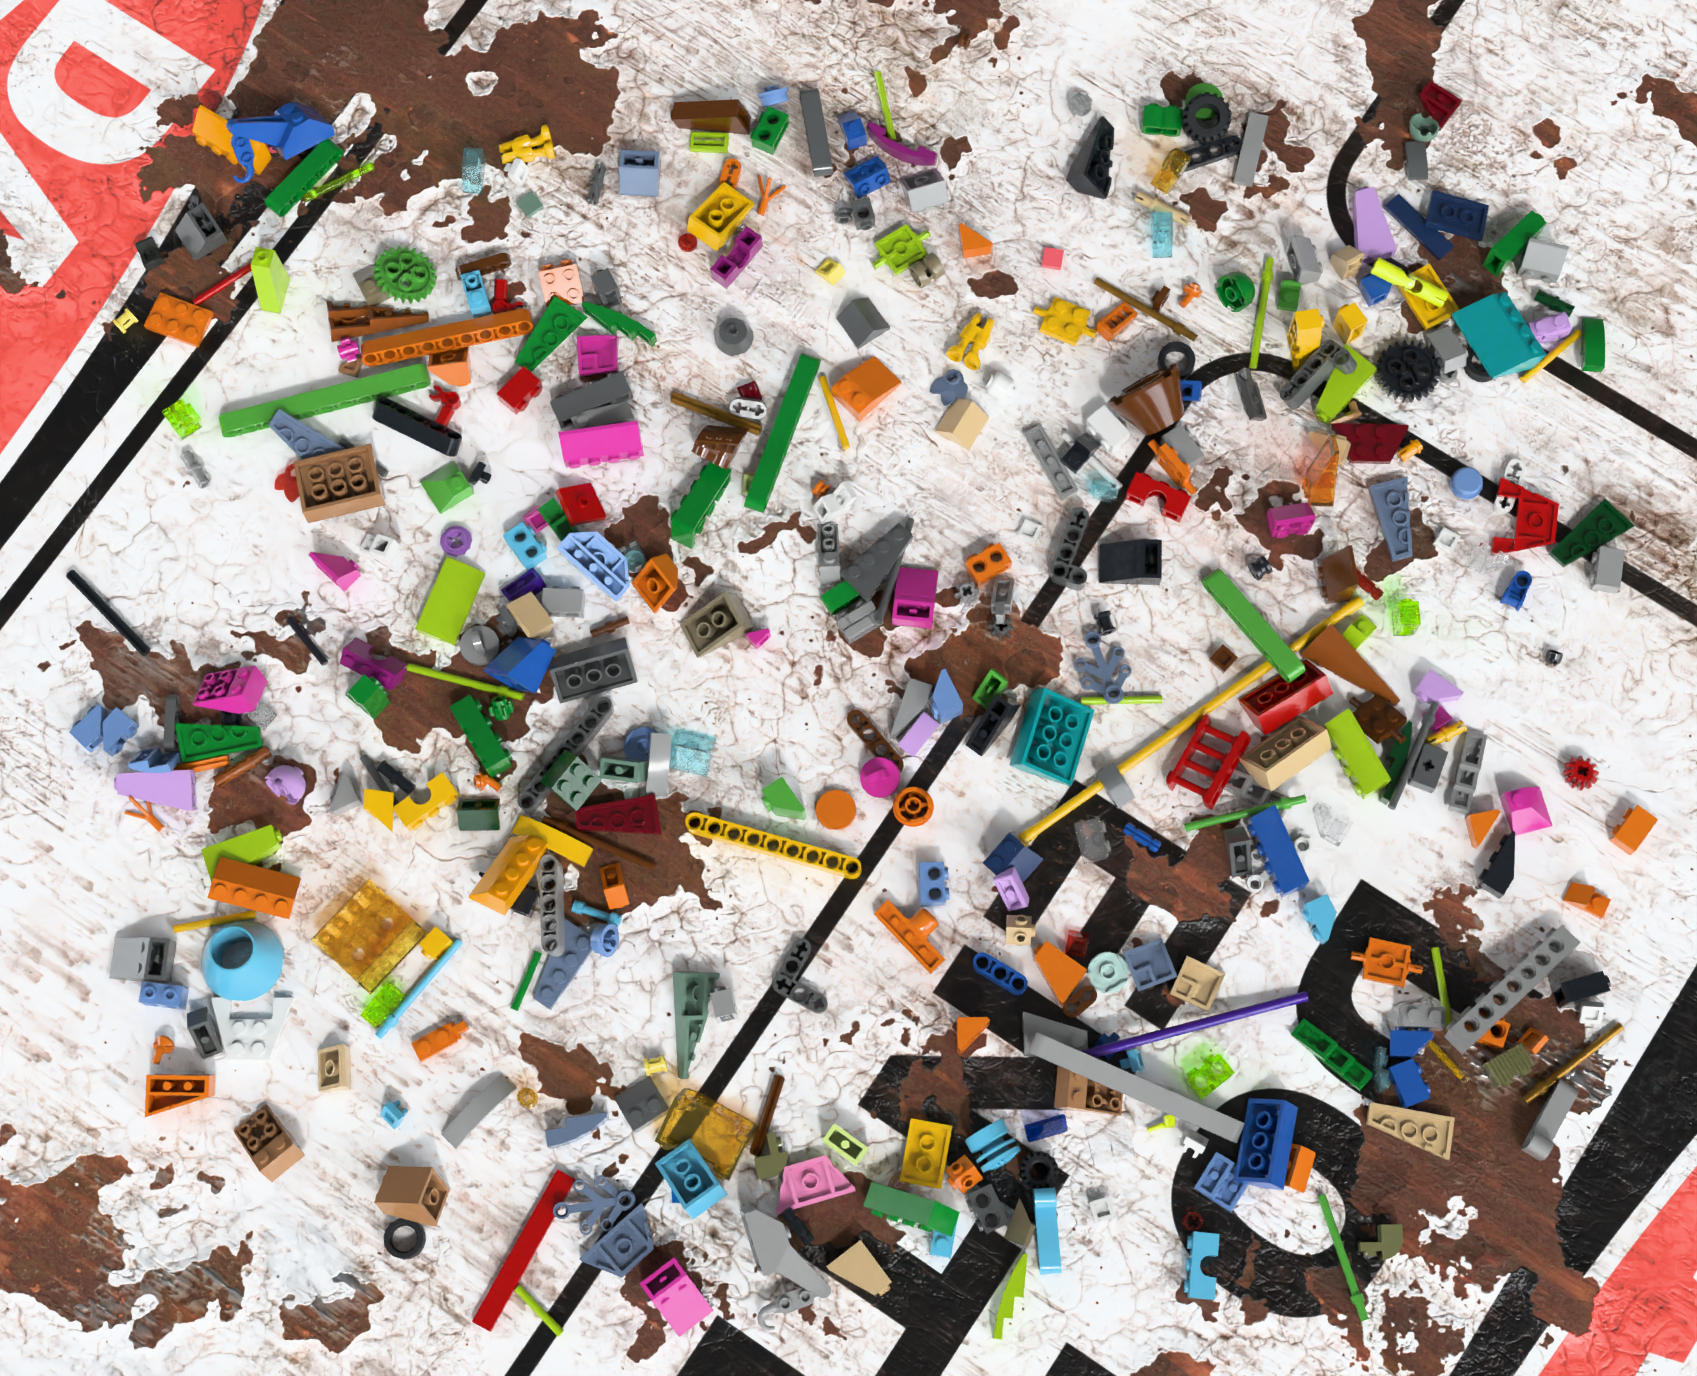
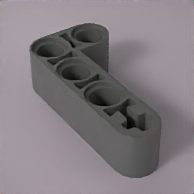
M1327 340L1319 346L1280 391V398L1290 409H1297L1335 368L1343 374H1351L1357 368V362L1348 350L1333 340Z
M1082 507L1075 508L1071 513L1052 562L1049 575L1052 582L1076 591L1082 590L1087 581L1086 571L1072 565L1089 520L1088 511ZM1080 516L1082 517V519L1080 520L1078 527L1076 526V521ZM1073 533L1076 534L1078 538L1075 540H1071L1068 538V535ZM1063 551H1067L1071 554V556L1065 558L1061 555V553ZM1061 569L1064 574L1058 576L1054 573V570ZM1080 576L1083 581L1075 582L1073 577Z

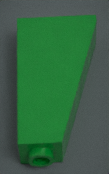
M1534 211L1528 213L1490 249L1482 266L1498 278L1522 253L1529 238L1535 239L1543 231L1547 222L1540 214Z

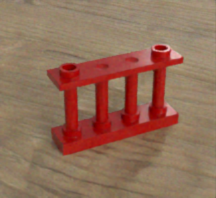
M1205 714L1203 719H1199L1197 722L1196 731L1174 770L1168 773L1166 784L1171 791L1174 790L1176 785H1179L1201 795L1204 806L1213 810L1239 764V758L1244 755L1251 739L1249 734L1242 730L1239 736L1236 735L1234 737L1210 726L1212 723L1210 717ZM1208 733L1230 743L1232 748L1229 753L1224 754L1200 742L1204 735ZM1198 750L1222 761L1219 771L1211 770L1192 761L1191 758L1195 751ZM1186 767L1211 778L1213 782L1210 787L1205 789L1182 778L1181 776Z

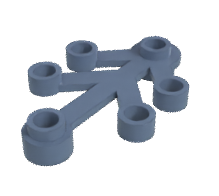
M1090 631L1085 635L1084 642L1092 650L1098 668L1079 658L1074 663V669L1077 672L1085 671L1103 679L1105 686L1094 682L1091 677L1085 676L1081 680V687L1084 690L1092 689L1103 694L1104 700L1109 704H1118L1122 701L1124 695L1121 687L1126 678L1131 675L1132 669L1127 664L1122 665L1119 669V676L1115 683H1113L1111 675L1119 660L1123 659L1125 651L1122 647H1115L1108 665H1106L1099 647L1101 636L1096 631ZM1093 639L1096 641V643L1091 644L1089 643V640ZM1120 651L1122 655L1117 656L1115 652ZM1082 663L1084 667L1079 668L1077 664ZM1127 669L1129 672L1125 674L1122 670ZM1089 681L1091 684L1087 686L1083 682ZM1115 693L1117 696L1113 698L1109 694Z
M598 1176L594 1181L595 1186L599 1189L603 1188L614 1197L604 1199L589 1188L583 1180L578 1179L573 1184L574 1190L582 1192L592 1201L572 1205L559 1202L554 1206L553 1213L556 1218L565 1219L571 1213L594 1210L586 1222H583L579 1228L583 1235H588L592 1232L593 1225L605 1208L615 1206L609 1217L601 1221L602 1230L610 1231L620 1213L630 1210L634 1206L636 1199L633 1192L628 1189L619 1191L608 1183L604 1176ZM599 1178L604 1179L605 1184L603 1186L597 1185ZM577 1182L584 1184L582 1190L576 1189L575 1185ZM622 1196H627L629 1198V1202L627 1204L621 1203ZM561 1206L566 1209L564 1215H560L557 1212ZM605 1221L611 1222L609 1229L603 1227ZM584 1224L590 1226V1231L587 1233L582 1231Z

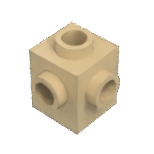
M1007 915L1006 944L1018 946L1031 945V937H1035L1036 925H1032V916Z

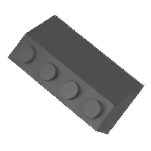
M625 637L555 656L549 664V671L560 704L638 682Z

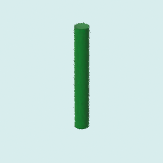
M534 951L510 1009L519 1010L542 953Z

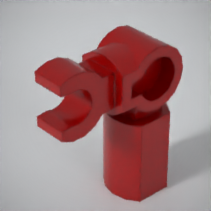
M496 279L494 281L495 302L492 305L493 314L524 307V303L521 301H517L514 304L506 302L508 281L505 279Z
M434 385V390L439 393L436 396L429 394V398L434 402L441 401L442 404H445V406L441 407L435 422L447 427L455 413L454 410L461 406V399L456 392H444L440 386Z

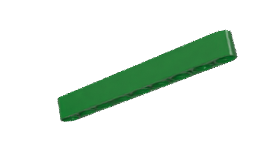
M801 353L746 496L744 507L764 513L821 362L820 358Z

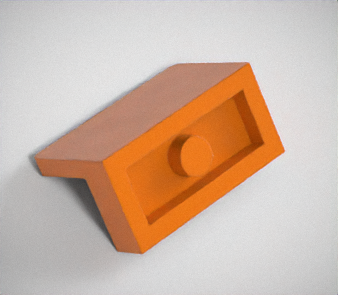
M1291 1144L1284 1187L1292 1188L1301 1193L1305 1192L1316 1155L1314 1151L1302 1145Z

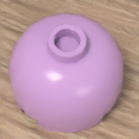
M281 765L275 767L265 776V779H268L266 784L270 790L278 797L283 795L288 798L285 801L288 804L295 805L305 793L306 781L303 777L304 773L296 766Z

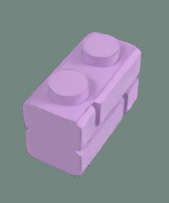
M1566 312L1527 322V325L1540 344L1555 341L1557 338H1566L1572 330Z

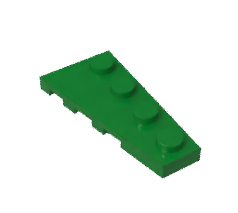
M554 296L514 363L521 368L524 366L532 372L588 317Z
M175 723L182 763L264 746L260 727Z

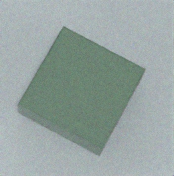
M532 191L516 202L528 219L544 208Z

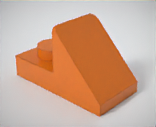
M1571 882L1563 901L1602 919L1611 899L1595 892V887Z

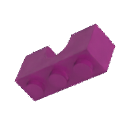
M747 226L734 240L735 245L727 257L721 255L710 268L712 279L726 289L763 247L762 237Z
M355 637L343 648L340 664L362 676L365 674L369 679L373 676L381 683V686L392 691L403 681L408 664L391 655L384 660L371 657L373 646Z

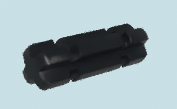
M791 1207L786 1208L782 1212L783 1218L789 1221L790 1227L801 1238L804 1245L810 1244L814 1240L813 1235L810 1231H807V1227L800 1218L795 1216L796 1214Z

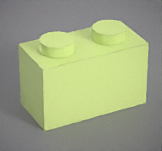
M835 1123L822 1139L826 1146L855 1167H858L869 1151L867 1146Z

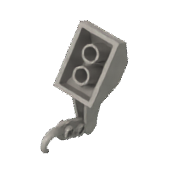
M749 1206L739 1211L758 1272L763 1276L777 1272L801 1286L778 1295L770 1304L762 1307L758 1312L757 1320L760 1327L771 1331L775 1330V1326L765 1324L764 1317L766 1314L772 1312L789 1313L809 1306L813 1303L815 1297L827 1298L831 1294V1287L791 1247L788 1240L791 1238V1234L785 1223Z

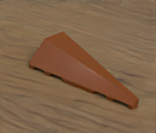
M326 301L332 342L340 341V339L347 337L354 338L429 322L427 311L423 314H415L408 309L405 312H396L393 308L370 305L351 307L350 303H344V306L333 305L332 301Z
M1332 624L1320 633L1300 654L1302 658L1316 663L1317 666L1333 672L1334 675L1361 689L1367 690L1374 696L1378 694L1393 706L1400 702V699Z

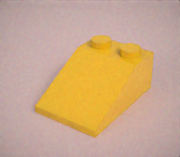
M723 182L689 216L687 231L718 252L731 238L755 203Z

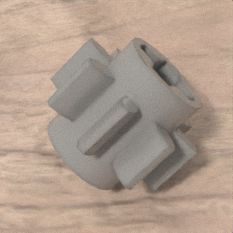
M1077 93L1069 100L1071 103L1069 104V110L1073 116L1077 114L1083 117L1092 110L1091 102L1093 100L1088 94Z
M964 580L962 586H956V590L959 592L955 593L954 597L960 598L959 605L965 603L970 607L972 601H978L975 595L979 594V589H974V582L968 584ZM968 591H970V594H967L966 596L963 595V593H967Z

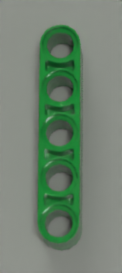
M329 138L322 141L269 194L265 200V205L279 217L285 216L341 159L344 153L343 149Z

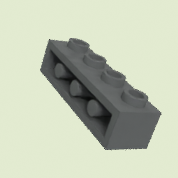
M620 371L612 372L602 380H594L583 388H575L567 395L556 396L550 401V404L562 429L572 424L571 417L590 409L625 402L632 399L633 395L623 372Z

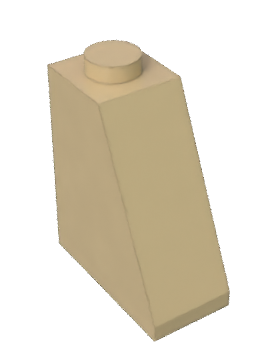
M861 1240L826 1266L829 1271L874 1296L878 1293L882 1296L891 1289L889 1284L892 1281Z

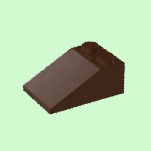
M1348 545L1323 559L1319 567H1317V577L1322 582L1320 595L1321 598L1325 599V604L1350 601L1359 585L1352 545Z

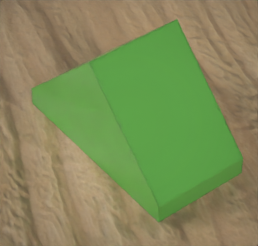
M992 668L972 699L987 710L995 695L1003 694L1007 689L1008 680Z

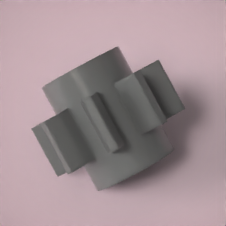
M993 617L994 624H989V629L993 630L991 637L996 635L999 637V641L1005 636L1009 639L1010 634L1008 631H1014V627L1009 626L1011 618L1005 619L1004 624H996V618ZM999 625H1003V631L999 630Z

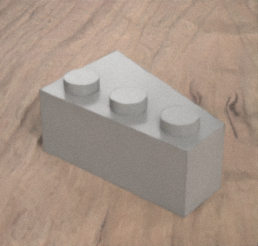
M1023 1012L1024 1057L1035 1056L1029 1053L1028 1050L1036 1032L1079 1051L1088 1049L1087 1031Z

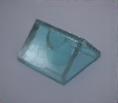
M677 729L671 741L669 768L707 777L717 738Z

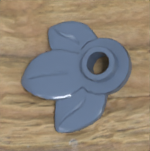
M952 369L945 374V377L934 381L930 388V393L941 394L943 405L948 406L956 401L957 396L965 398L968 393V386L964 382L963 374L958 370Z

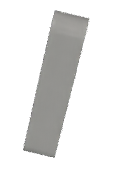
M547 854L539 861L541 947L552 957H559L565 951L563 865L556 857ZM554 862L553 868L548 870L549 864ZM555 882L554 887L548 890L549 885ZM555 902L554 908L549 910V905ZM556 922L555 927L550 930V924ZM556 942V947L550 950V945Z

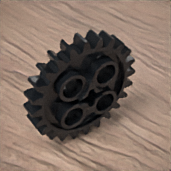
M1403 340L1400 346L1396 341L1394 348L1389 345L1387 351L1383 350L1382 357L1379 356L1377 360L1379 364L1376 365V368L1379 371L1376 372L1375 377H1381L1377 384H1384L1381 390L1388 389L1387 396L1394 394L1395 401L1398 397H1401L1402 403H1404L1406 398H1409L1410 403L1413 402L1414 397L1418 401L1421 400L1422 395L1427 398L1429 392L1432 393L1435 389L1434 386H1437L1439 382L1436 380L1441 375L1438 373L1441 367L1436 365L1438 359H1432L1434 352L1428 354L1427 350L1429 347L1427 346L1422 349L1421 342L1414 346V340L1410 342V345H1407L1406 340ZM1405 356H1411L1414 361L1407 360ZM1389 367H1396L1398 371L1394 372ZM1417 371H1423L1426 376H1420ZM1402 382H1408L1410 387H1405Z

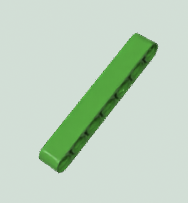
M1217 568L1201 580L1208 593L1287 683H1291L1306 671L1299 658L1222 570Z

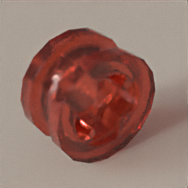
M1189 1212L1184 1216L1183 1225L1188 1231H1197L1202 1227L1203 1219L1199 1213ZM1189 1216L1198 1218L1199 1222H1196L1198 1224L1197 1227L1187 1224L1190 1221L1188 1219Z

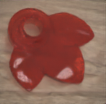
M294 463L287 466L285 473L278 475L274 483L275 490H284L286 498L291 503L299 498L296 476L293 477L291 475V472L295 470Z

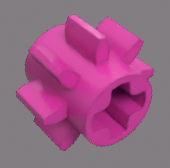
M350 337L340 339L341 344L337 345L341 360L346 358L348 363L357 360L356 355L360 354L357 341H351Z

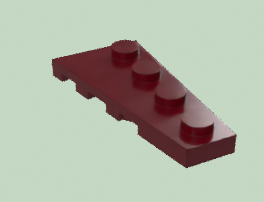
M655 794L582 807L578 811L574 810L578 830L662 835Z

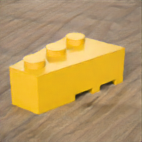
M1318 308L1294 312L1287 332L1294 371L1299 370L1320 346L1324 318L1323 315L1319 314Z

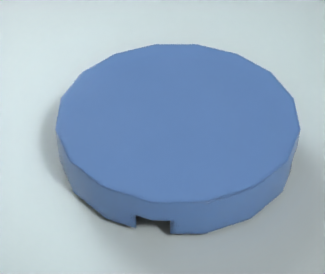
M650 727L632 730L624 741L626 757L647 760L650 733L658 732Z

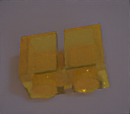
M1174 148L1167 155L1161 165L1162 168L1158 170L1151 184L1165 194H1168L1176 186L1182 176L1180 174L1185 171L1192 157L1179 148Z

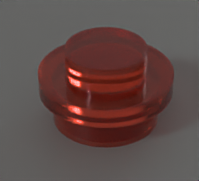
M684 233L678 240L679 248L684 252L695 250L698 244L697 238L691 233Z

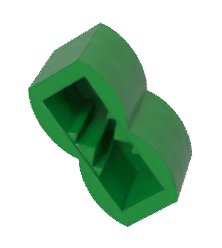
M1155 103L1145 105L1141 133L1148 135L1161 134L1169 137L1180 136L1183 109L1175 105H1169L1168 107H1161Z

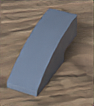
M604 1112L566 1118V1127L545 1130L547 1147L549 1149L557 1148L584 1138L602 1126L609 1119V1114Z

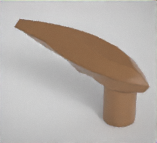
M1356 401L1348 403L1350 411L1332 420L1330 424L1350 421L1360 417L1362 412L1358 409Z

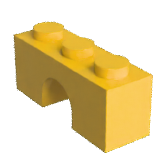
M443 772L426 783L431 791V797L427 803L422 805L416 804L408 796L393 807V810L409 831L420 828L424 820L429 817H435L440 813L441 808L446 805H452L457 801V797L460 796Z

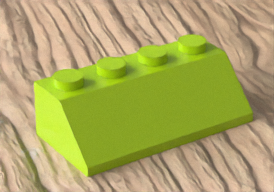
M1350 708L1327 722L1323 727L1328 731L1330 743L1333 747L1332 753L1344 766L1342 769L1347 778L1350 777L1354 783L1353 789L1358 796L1361 795L1362 799H1365L1384 789L1391 778Z

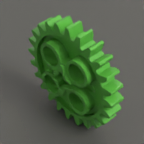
M398 245L397 250L390 247L389 252L384 250L383 254H379L378 259L375 261L373 269L375 275L373 279L378 280L376 286H382L381 293L387 291L388 298L393 295L395 302L400 298L403 304L406 299H408L410 304H412L414 299L419 303L421 298L426 299L427 295H431L437 279V276H435L436 269H432L433 263H427L429 257H422L423 252L415 253L416 248L409 251L408 246L404 250L401 249L400 245Z

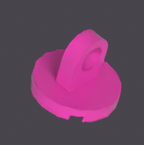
M876 757L864 764L860 772V782L867 794L873 797L884 798L892 795L899 787L901 774L894 761L884 757Z

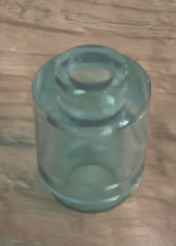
M1093 479L1088 494L1092 495V498L1111 503L1112 500L1116 501L1119 489H1116V484L1098 479V481Z

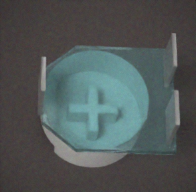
M634 541L629 544V547L625 548L624 546L618 549L627 558L628 572L638 573L646 565V558L638 543Z

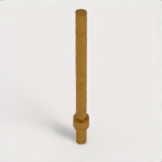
M1099 277L1095 279V285L1173 329V332L1177 335H1183L1193 342L1198 337L1197 334L1185 328L1186 325L1180 322L1176 323Z
M1617 1023L1543 1082L1539 1081L1533 1086L1534 1089L1522 1097L1524 1103L1528 1104L1537 1096L1544 1095L1550 1086L1624 1030L1622 1024Z

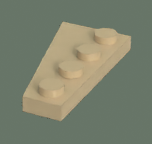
M1369 1103L1367 1125L1443 1159H1450L1454 1117Z

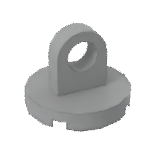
M482 625L474 626L462 635L460 651L468 662L477 666L487 665L496 658L500 651V640L491 628Z

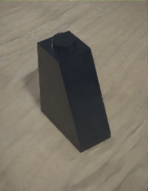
M1603 971L1562 982L1553 987L1551 991L1557 1007L1560 1009L1606 994L1611 991L1609 988L1611 983L1608 976L1604 975Z

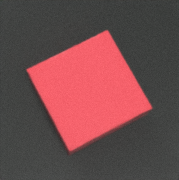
M1045 247L1042 267L1061 270L1064 250Z

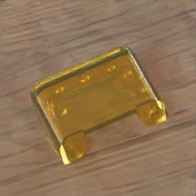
M684 1088L674 1098L654 1142L658 1143L665 1150H671L690 1139L703 1159L714 1165L713 1171L715 1176L729 1181L758 1126L752 1120L693 1089Z

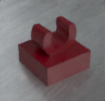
M756 381L737 387L740 397L762 400Z

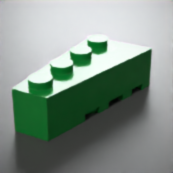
M712 462L702 467L699 479L693 481L689 494H685L680 502V508L678 510L675 509L671 515L672 540L690 549L694 547L696 533L701 534L704 529L706 516L710 518L716 503L714 501L719 502L731 481V469L728 468L726 470Z
M468 695L449 706L490 777L494 778L512 767L510 760L513 758L507 748L505 750L502 749L500 743L503 741L498 732H492L490 727L493 724L488 715L483 717L480 711L483 707L477 698L473 700L472 696Z
M871 1182L863 1205L871 1210L870 1214L882 1218L884 1214L886 1219L898 1223V1220H902L904 1225L913 1228L914 1225H917L920 1230L929 1233L932 1230L950 1237L953 1235L960 1214L959 1211L937 1201Z

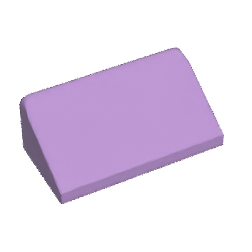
M1011 867L993 877L994 883L1008 911L1028 907L1029 896L1015 867Z

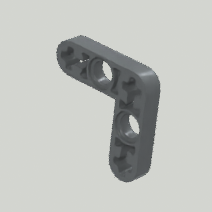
M800 938L793 943L773 980V988L781 996L815 1014H822L828 1007L826 997L795 981L811 953L810 942L807 939ZM803 943H805L807 951H802L799 956L800 958H803L802 961H800L796 957L791 956L792 953L797 955L799 951L797 945H802ZM789 961H795L798 964V968L794 972H789L786 969V964ZM784 979L789 987L795 984L791 990V995L787 994L789 990L784 987L781 990L778 989L777 982H782ZM797 989H804L806 991V997L803 1000L795 998L794 993ZM810 993L813 994L811 997L813 1000L819 1001V999H822L823 1008L815 1009V1004L810 1001L809 1005L805 1004L809 1000Z

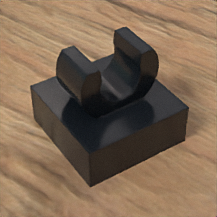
M480 461L476 464L468 480L469 483L475 485L478 480L484 484L489 482L492 475L484 471L486 464Z
M221 711V725L243 726V713L237 714Z

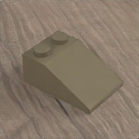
M726 591L680 623L697 658L740 638L754 628L738 595Z

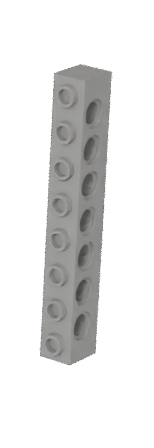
M1563 925L1557 930L1553 927L1545 935L1547 939L1543 943L1539 940L1531 948L1533 952L1529 956L1525 953L1517 961L1519 965L1515 969L1511 966L1503 974L1505 978L1501 982L1497 979L1489 987L1491 991L1487 995L1483 992L1475 1000L1477 1004L1473 1008L1468 1006L1460 1014L1462 1018L1459 1021L1454 1019L1446 1027L1449 1031L1444 1037L1462 1055L1581 943ZM1549 945L1554 946L1557 952L1552 951ZM1535 958L1540 959L1543 962V965L1538 964ZM1521 971L1526 972L1529 978L1524 977ZM1507 984L1512 985L1515 991L1510 990ZM1493 998H1498L1501 1004L1495 1003ZM1479 1011L1485 1012L1487 1018L1482 1017L1479 1014ZM1464 1024L1470 1025L1473 1031L1467 1030Z

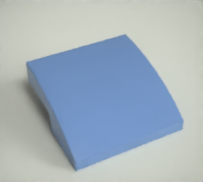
M160 747L142 750L128 763V766L133 770L147 773L171 772L182 760L181 753L177 751L162 754Z
M1216 1152L1194 1188L1232 1213L1248 1184L1234 1181L1237 1165Z

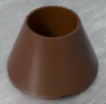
M1177 363L1169 365L1170 368L1165 371L1161 368L1122 390L1123 393L1120 396H1113L1107 404L1146 436L1170 426L1184 416L1180 369Z

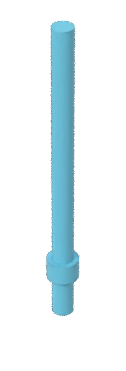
M455 939L397 1009L384 1019L385 1023L375 1033L378 1038L382 1039L391 1027L394 1028L397 1025L398 1019L463 944L459 939Z

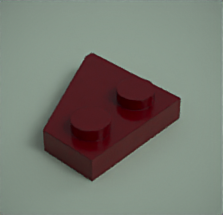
M1431 80L1418 97L1429 116H1432V119L1438 122L1439 131L1443 129L1462 103L1461 99Z

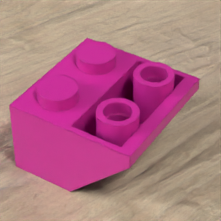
M1308 502L1269 508L1266 514L1271 537L1277 536V538H1285L1289 534L1294 533L1297 535L1307 534L1316 519L1315 513Z

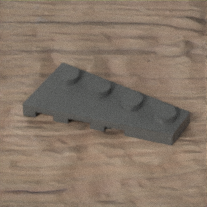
M898 523L840 572V576L868 602L875 589L882 583L881 581L885 575L890 572L893 564L900 558L913 540V535L902 524Z

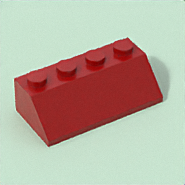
M1307 659L1302 661L1306 671L1291 683H1287L1279 675L1239 699V703L1255 727L1264 735L1273 732L1276 728L1291 721L1294 717L1309 710V708L1324 701L1333 694L1327 675Z

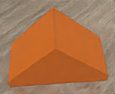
M960 223L959 238L963 258L992 253V242L963 223Z
M1496 809L1471 814L1465 818L1473 848L1477 849L1499 816L1500 810Z

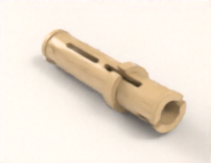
M1140 190L1134 199V202L1149 208V211L1153 212L1154 210L1185 227L1191 218V215L1160 201L1158 197L1153 198Z

